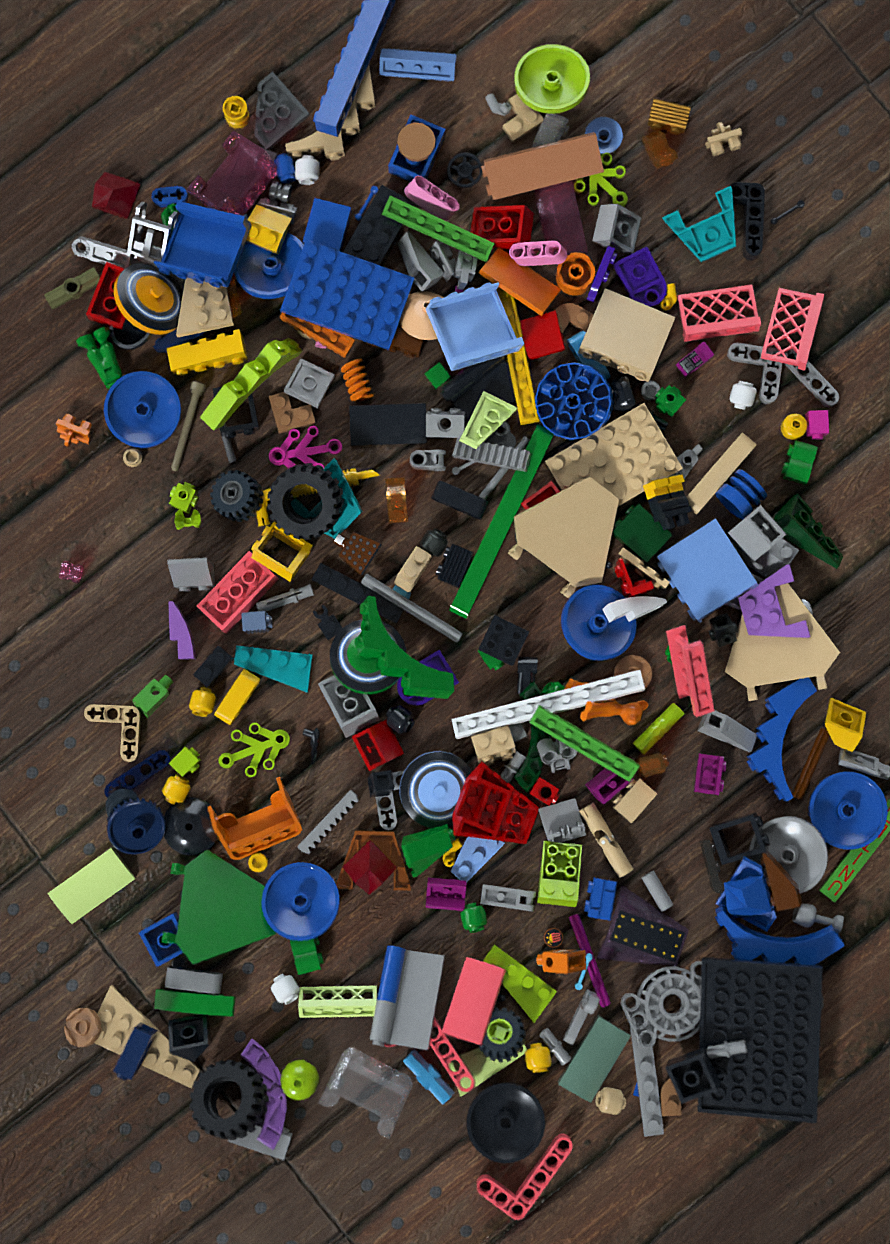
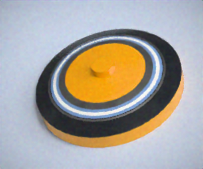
M139 263L126 267L119 274L114 284V298L123 316L135 327L151 334L162 335L177 329L183 291L179 284L170 275L159 272V268L153 265Z

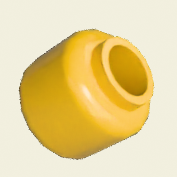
M797 413L788 415L780 426L783 436L790 440H797L802 437L807 430L806 419Z
M200 687V690L192 692L189 708L194 715L207 717L208 714L213 712L216 696L211 693V689Z
M178 774L170 776L162 789L163 795L166 796L165 800L171 804L176 802L182 803L191 789L188 784L189 780Z
M542 1043L531 1044V1048L525 1051L527 1068L532 1070L533 1073L548 1071V1067L552 1065L549 1048L542 1046Z

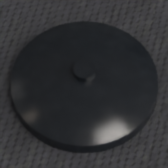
M511 1082L492 1084L481 1090L469 1106L467 1113L468 1136L475 1149L487 1159L499 1163L520 1161L532 1154L543 1138L545 1117L542 1106L536 1096L524 1086Z

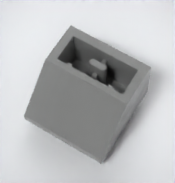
M761 505L728 532L752 562L786 535Z

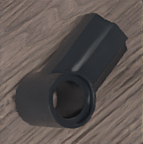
M518 656L517 673H519L517 694H521L531 682L535 683L538 657Z

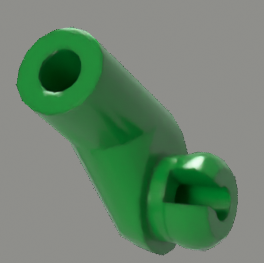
M169 204L162 212L163 225L168 226L169 217L173 212H178L175 208L176 204Z

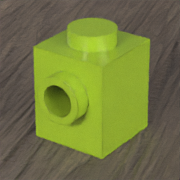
M184 747L169 764L182 777H185L189 772L193 774L200 767L198 764L201 761L198 758L200 754L193 747L190 749Z

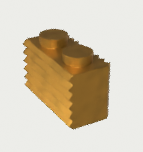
M653 99L647 125L657 131L666 129L674 135L684 134L691 107Z

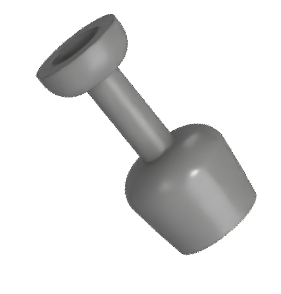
M802 903L800 907L794 908L792 921L807 928L811 927L814 922L827 926L832 925L839 934L843 926L844 917L842 915H836L833 919L817 914L815 906Z

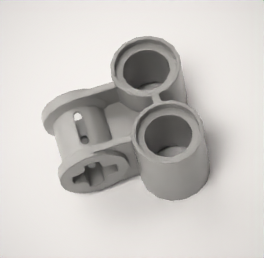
M546 738L537 744L541 760L544 764H549L551 773L567 768V770L571 769L569 759L576 756L577 751L558 739H556V742H553V740Z

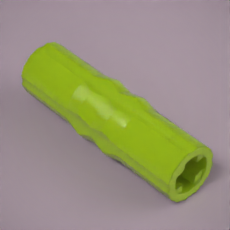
M672 703L632 744L644 755L684 715V712L675 703Z

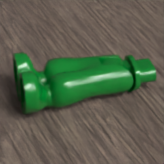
M108 326L99 328L93 333L100 345L99 349L91 334L81 336L76 340L79 347L88 350L87 357L98 372L106 389H110L118 379L123 377L114 346L108 341L111 333Z

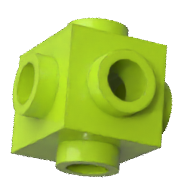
M184 482V485L178 483L177 487L174 486L171 490L170 497L172 498L169 504L189 514L192 506L195 507L199 500L198 492L194 490L195 486Z

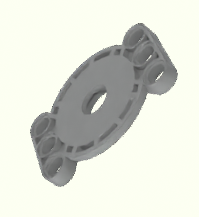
M702 961L692 963L690 971L676 966L657 969L644 979L637 995L632 993L623 995L621 1006L639 1045L645 1048L652 1047L656 1037L669 1042L688 1039L700 1029L701 975L698 976L695 973V967L699 964L702 965ZM670 970H680L681 974L671 973ZM665 971L664 975H660L657 978L654 977L659 972ZM649 980H651L652 982L647 986L646 990L644 991L643 988L645 987L646 983ZM675 994L681 1000V1007L676 1013H668L664 1009V999L668 995ZM628 997L635 999V1005L632 1008L626 1006L625 1002ZM636 1015L643 1017V1023L640 1026H636L633 1022ZM688 1031H691L690 1033H688V1034H686V1035H684V1036H681V1034H684V1033H687ZM644 1033H649L651 1036V1041L648 1044H643L641 1041V1036ZM664 1035H675V1038H666Z

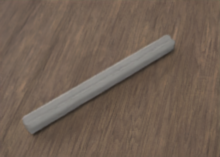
M366 574L362 579L361 583L454 642L460 640L462 632L371 575Z

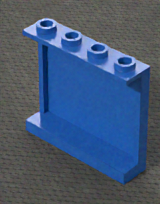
M178 201L175 207L179 212L176 224L161 262L154 261V264L159 268V272L165 275H170L171 273L181 279L191 278L197 283L203 284V282H207L217 288H220V286L228 288L252 226L245 216Z

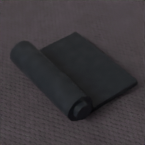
M504 356L465 367L441 387L442 392L440 393L445 401H450L456 408L461 409V412H465V419L468 422L483 391L509 404L516 401L509 365L505 361Z

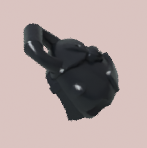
M626 376L614 378L613 382L609 384L613 394L614 404L612 411H631L635 408L636 401L629 378Z

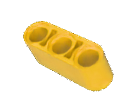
M243 669L217 708L214 716L231 726L261 679L248 670Z

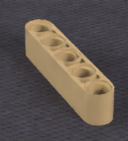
M743 432L688 494L689 506H691L692 511L696 515L757 445Z

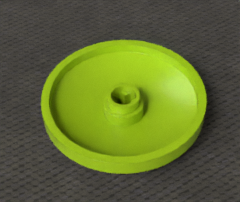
M543 45L526 53L517 64L514 76L515 89L519 98L533 110L548 114L561 113L574 108L584 99L590 85V71L584 58L575 50L562 45Z

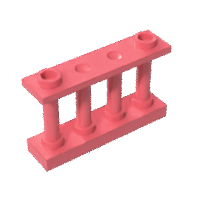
M684 625L666 631L678 698L682 699L690 696L693 714L696 717L713 712L714 706L703 643L699 640L689 644Z

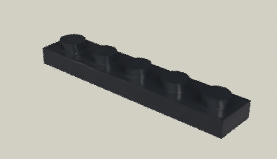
M322 563L319 564L312 578V581L359 605L365 601L367 596H374L379 615L396 624L404 611L365 585Z

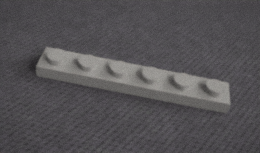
M634 1017V1024L640 1026L643 1023V1017ZM630 1026L643 1133L645 1137L662 1135L664 1130L653 1046L645 1048L639 1045ZM644 1033L641 1036L643 1044H648L651 1041L649 1033Z

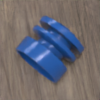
M738 469L734 473L735 477L732 476L729 479L732 486L724 484L715 494L727 510L740 520H743L754 511L751 504L759 506L761 504L760 500H765L767 493L755 478L745 471Z

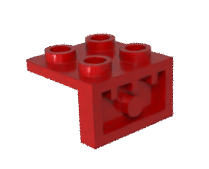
M623 558L616 562L614 570L617 578L621 577L622 585L620 586L624 596L627 595L628 598L648 593L654 588L652 581L646 582L645 579L636 582L632 586Z

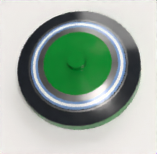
M361 619L349 623L337 633L330 648V664L337 680L347 689L361 694H376L392 687L400 677L382 676L378 667L379 658L357 655L355 638L361 633V622L363 620ZM382 621L390 637L407 653L401 635L392 626Z

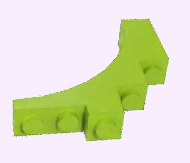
M290 338L267 343L257 358L245 364L233 381L224 384L200 418L212 430L222 427L255 389L283 365L298 357L303 350L298 347L296 341Z

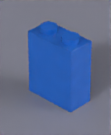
M314 198L303 244L306 240L342 252L352 215L351 207Z

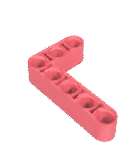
M434 1016L433 1027L438 1029V1036L430 1039V1046L458 1089L463 1092L471 1091L476 1085V1080L448 1036L442 1033V1027ZM387 1043L384 1044V1046H386V1047H395V1046H397V1045L387 1044ZM443 1043L449 1046V1052L446 1055L441 1054L439 1050ZM453 1060H457L460 1063V1069L457 1072L453 1071L450 1067ZM464 1077H468L471 1080L469 1088H464L461 1085V1080Z
M561 1133L554 1138L516 1193L510 1191L488 1174H482L478 1177V1192L515 1220L522 1219L572 1150L570 1137L567 1134ZM561 1140L568 1141V1146L566 1148H559L558 1143ZM554 1156L557 1158L555 1164H548L546 1162L547 1158ZM539 1172L546 1175L541 1181L535 1178V1175ZM483 1181H488L491 1183V1186L488 1189H483L480 1187V1184ZM528 1188L534 1191L533 1195L529 1197L523 1194ZM498 1193L507 1195L503 1201L497 1200L496 1196ZM514 1205H521L523 1207L518 1213L512 1211Z

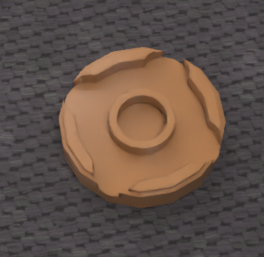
M414 122L406 125L398 135L397 144L399 151L410 161L419 162L427 159L435 149L433 131L423 123Z
M629 655L618 661L614 669V676L640 670L644 687L647 688L652 679V669L646 659L637 655Z
M77 1008L67 1016L64 1032L70 1044L77 1047H88L97 1041L101 1033V1021L94 1010L90 1008Z

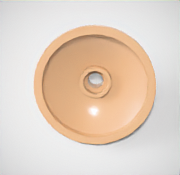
M428 291L409 294L399 321L400 326L405 332L415 338L422 340L438 339L426 312V307L431 299L443 297Z

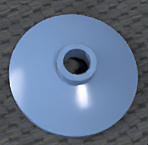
M596 118L586 128L585 134L596 133L600 154L614 152L622 142V129L612 118ZM604 135L607 139L603 141L600 139V136Z

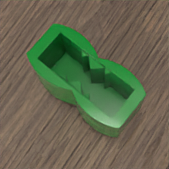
M797 440L793 444H789L786 455H789L788 462H784L781 473H784L783 479L806 485L818 447Z
M318 937L307 941L290 940L298 975L322 968L321 964H324L322 952L318 953L317 945H320Z

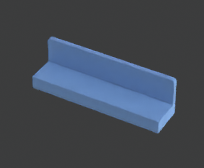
M382 49L379 75L454 81L456 54Z

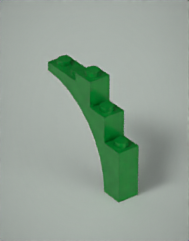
M367 596L360 605V614H362L363 620L361 622V633L355 638L357 655L379 658L378 667L382 676L402 677L401 687L404 689V695L448 699L454 692L453 673L438 671L425 666L404 652L385 629L377 610L376 598L374 596Z

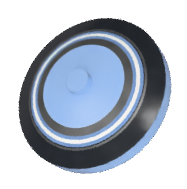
M432 751L418 756L407 766L401 777L399 793L404 809L414 821L425 827L435 828L448 824V827L453 826V811L464 782L472 773V770L461 758L449 752Z

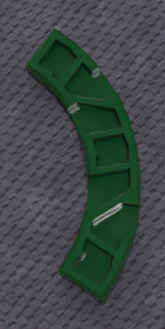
M531 682L519 696L523 701L542 696V693L538 686ZM532 724L528 754L522 767L514 776L523 790L527 792L537 781L544 764L538 752L537 744L542 739H551V735Z

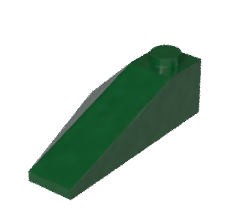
M796 493L777 512L773 520L786 534L784 536L785 539L837 569L841 564L843 555L833 540L824 535L823 526L820 522L816 523L811 513L813 511L810 506Z

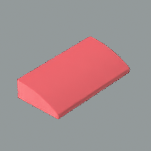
M250 551L242 557L197 605L225 634L241 620V613L248 612L279 580L267 567L252 559Z
M466 957L442 1033L482 1046L506 970Z

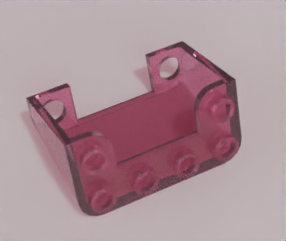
M233 130L222 144L229 154L207 183L198 175L187 188V191L207 208L244 216L258 196L264 192L269 182L275 178L277 166L266 150ZM235 139V144L230 148L231 141ZM200 184L199 190L195 191V187Z

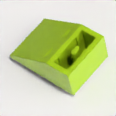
M543 841L537 903L576 907L579 894L582 845Z

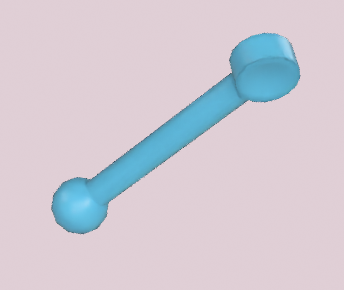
M588 953L585 956L586 970L589 965V962L593 959V955L591 953ZM582 970L578 982L575 983L576 990L582 989V981L586 970Z

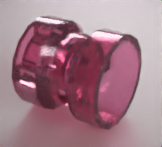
M64 560L60 568L59 578L64 580L70 579L74 583H79L83 575L84 565H73L70 561Z

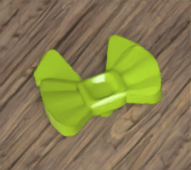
M194 509L191 517L185 518L183 511L178 510L175 513L174 520L176 529L180 530L183 527L190 526L199 528L201 526L200 513Z

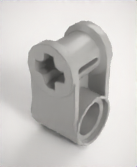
M416 450L410 456V466L415 470L445 471L444 455L446 451ZM415 456H421L423 458V463L419 465L415 464L413 462V458Z

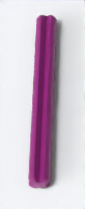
M578 914L569 916L580 950H585L586 954L591 953L593 955L580 916ZM593 955L587 970L595 992L599 997L600 1006L606 1007L611 1002Z

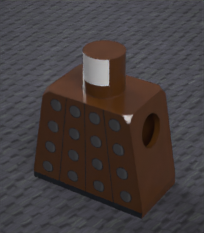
M354 532L349 538L338 533L333 541L334 544L342 548L338 556L361 576L382 545Z

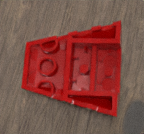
M481 762L466 778L453 811L454 835L527 844L539 807L522 793L515 790L510 783L504 781L499 774L488 768L484 762Z

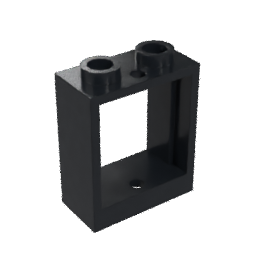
M222 387L212 388L214 398ZM252 393L248 396L252 423L224 427L223 425L219 428L221 437L234 438L236 434L252 435L255 434V431H259Z
M756 812L712 825L709 828L722 865L743 859L744 856L750 857L766 852L769 849V837L767 834L764 835L762 827H764L763 820ZM751 821L759 847L731 856L722 829Z

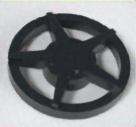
M457 154L448 164V177L455 186L470 188L480 181L482 177V164L473 154ZM463 157V163L459 164V166H452L456 159ZM466 157L474 159L478 165L471 166L467 163ZM479 168V175L477 179L474 181L473 177L471 176L472 171ZM450 169L458 172L459 176L456 181L452 178ZM466 178L472 182L469 184L459 183L462 179Z

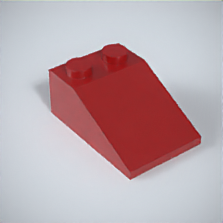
M525 205L474 207L470 232L493 242V248L500 247L501 249L510 250L511 246L515 243L530 242L534 213Z

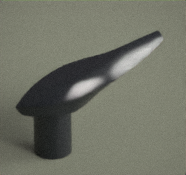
M305 728L303 735L311 738V764H314L319 745L320 731L318 728H315L314 731Z

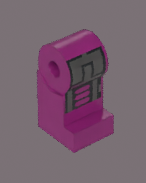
M703 341L697 348L681 359L676 366L686 377L711 360L714 353Z

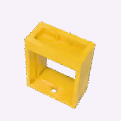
M273 522L270 527L266 526L261 534L263 536L260 541L256 540L253 544L251 558L291 582L310 555L313 545L302 538L295 539L293 534L289 536L284 534L285 530L282 527L278 529L276 527L277 523ZM272 536L299 551L288 568L262 552Z

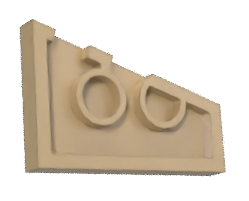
M622 548L618 553L621 556L619 559L623 558L625 565H633L636 568L634 571L642 578L646 575L651 579L655 588L659 589L661 587L665 589L670 583L667 579H662L652 568L645 566L640 559L625 548Z

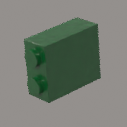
M638 504L636 507L632 505L625 512L627 517L623 521L619 519L614 524L612 535L645 565L672 534L668 530L663 531L661 524L654 522L653 516Z

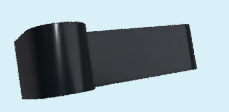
M734 182L731 184L732 190H737L740 196L733 195V204L744 205L742 252L744 258L751 261L757 259L763 248L765 190L759 183ZM756 191L759 197H753L750 192ZM750 210H756L758 216L751 215ZM749 228H755L758 234H751ZM752 242H754L753 250L755 251V253L752 252V249H749L752 245Z

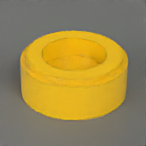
M255 853L249 858L248 865L252 871L262 872L268 866V859L263 853Z

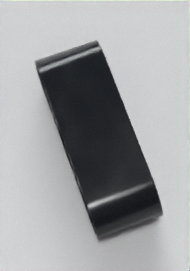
M440 480L431 496V499L479 520H482L489 504L487 500Z

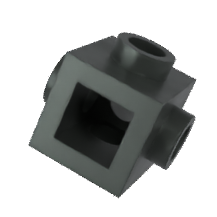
M727 613L709 619L711 630H709L710 638L712 641H716L719 647L737 641V626L735 622L731 621Z

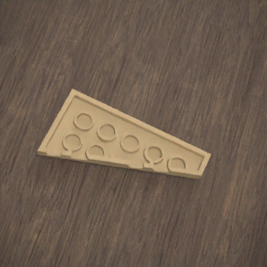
M191 278L185 279L176 332L177 337L234 325L227 287L220 286V288H217L207 282L201 284Z
M111 985L98 1011L101 1021V1033L95 1044L121 1055L134 1027L142 1022L158 1030L142 1062V1066L192 1088L200 1068L192 1061L170 1054L169 1039Z

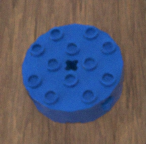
M577 362L561 364L547 372L539 383L535 396L537 414L543 426L555 436L569 440L587 438L601 430L609 420L614 404L612 388L605 376L594 367ZM577 397L578 404L572 406L570 399Z

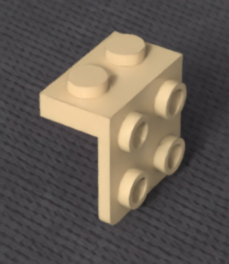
M508 725L471 737L479 764L484 762L487 766L495 764L494 761L502 759V761L509 760L516 753L515 744Z

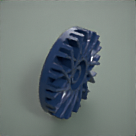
M138 797L137 801L129 799V802L124 800L123 805L120 806L118 804V808H113V814H109L110 817L107 818L108 825L106 824L109 840L116 849L123 853L142 854L148 852L160 843L165 834L166 822L160 807H157L151 800L146 802L142 798L140 801Z

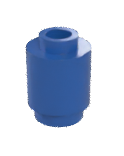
M287 154L278 155L274 160L278 179L282 184L295 181V167L292 156Z

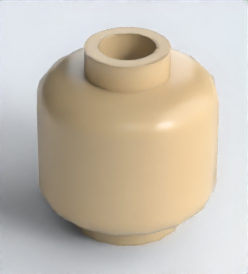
M604 1087L596 1095V1106L602 1113L617 1115L625 1108L626 1098L621 1090Z

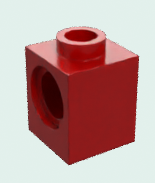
M538 777L529 794L548 806L551 803L555 804L560 796L558 788ZM543 787H548L551 790V795L548 798H543L540 794Z

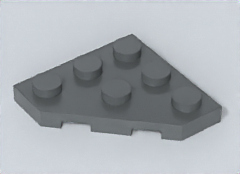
M273 72L258 83L254 131L255 139L264 149L270 150L310 116L309 112Z

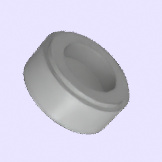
M655 381L645 382L641 387L642 397L649 401L656 399L655 395L660 390L659 384Z

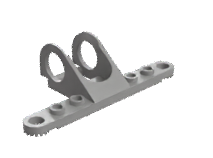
M141 202L136 207L135 216L132 218L128 250L81 236L73 241V252L79 257L88 258L91 261L104 265L108 262L124 269L139 263L156 266L154 261L161 262L170 239L173 224L175 226L179 213L173 212L169 217L168 226L145 219L147 203ZM143 226L150 227L146 233L145 243L140 241ZM153 229L165 232L162 248L153 245L155 232ZM78 243H84L86 251L80 250ZM170 273V276L184 289L185 279Z

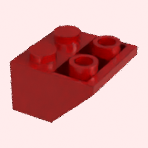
M387 719L352 736L369 771L404 754L392 728L386 723Z

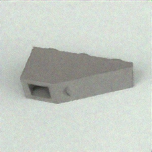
M407 231L397 244L409 276L415 278L414 283L423 292L435 286L445 273L411 233Z
M715 710L702 716L698 731L750 753L757 737L748 728Z

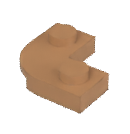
M566 303L555 309L558 313L562 333H564L568 324H571L580 331L584 330L586 332L593 318L592 313L573 303Z
M669 1078L660 1089L661 1115H682L680 1099Z

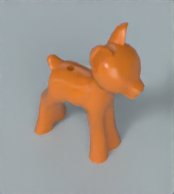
M570 679L565 689L588 683ZM615 698L602 702L587 701L586 708L581 712L580 718L582 721L595 717L619 715L625 724L634 726L641 721L643 711L649 705L644 700L621 705Z

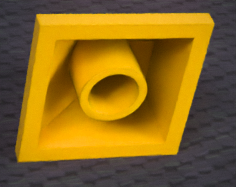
M830 698L825 726L835 745L853 752L863 736L866 712Z

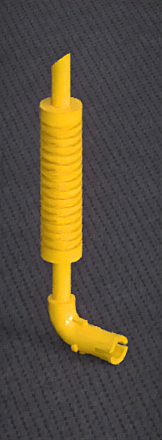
M352 468L350 471L346 470L347 472L343 470V474L350 486H352L351 484L353 486L359 485L358 480L380 476L372 469L357 472L356 468ZM299 484L291 490L290 494H293V497L296 498L299 495L303 496L305 494L306 496L307 493L311 495V492L312 494L318 492L309 485ZM271 488L263 490L264 496H260L263 499V504L260 503L259 507L261 509L259 511L256 510L258 527L264 526L262 518H264L265 525H270L267 512V501L270 499L267 496Z

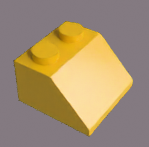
M256 204L248 218L252 226L246 242L279 255L292 218Z

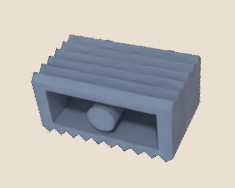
M265 611L241 613L243 631L247 634H253L254 632L256 634L258 632L265 633V631L269 632L270 628H273L272 616L268 615Z

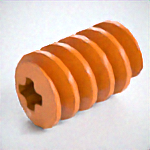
M363 359L352 360L341 367V372L345 373L343 379L347 380L345 385L350 387L348 393L352 394L350 400L354 402L368 400L374 396V394H368L372 387L365 386L370 381L363 380L367 376V373H361L365 366H359Z

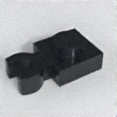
M322 605L324 613L318 615L314 610L313 614L316 618L321 619L322 622L317 625L329 641L337 635L342 626L334 614L328 616V609L325 605Z

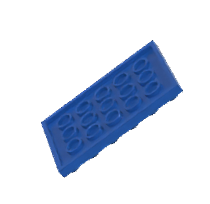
M306 240L280 312L389 350L415 278Z

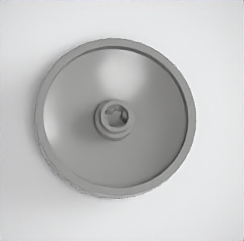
M791 816L778 817L765 823L762 830L764 835L767 834L770 840L767 851L772 854L798 884L800 893L814 887L824 875L828 864L827 845L818 829L801 818ZM754 835L749 850L759 847L756 835ZM763 853L750 856L749 859L762 865L761 857H763ZM764 868L763 871L766 877L768 874L766 868Z

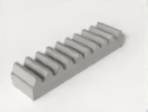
M460 438L456 440L453 452L454 458L527 472L531 453L527 450L508 448L504 445H493L489 442H483L475 449L459 441Z
M350 790L297 847L303 853L310 854L312 852L310 847L315 848L317 846L315 841L319 843L322 841L320 835L326 837V830L331 831L333 829L331 824L335 826L338 824L336 818L342 820L343 816L341 813H348L346 807L353 808L352 801L359 802L358 795Z

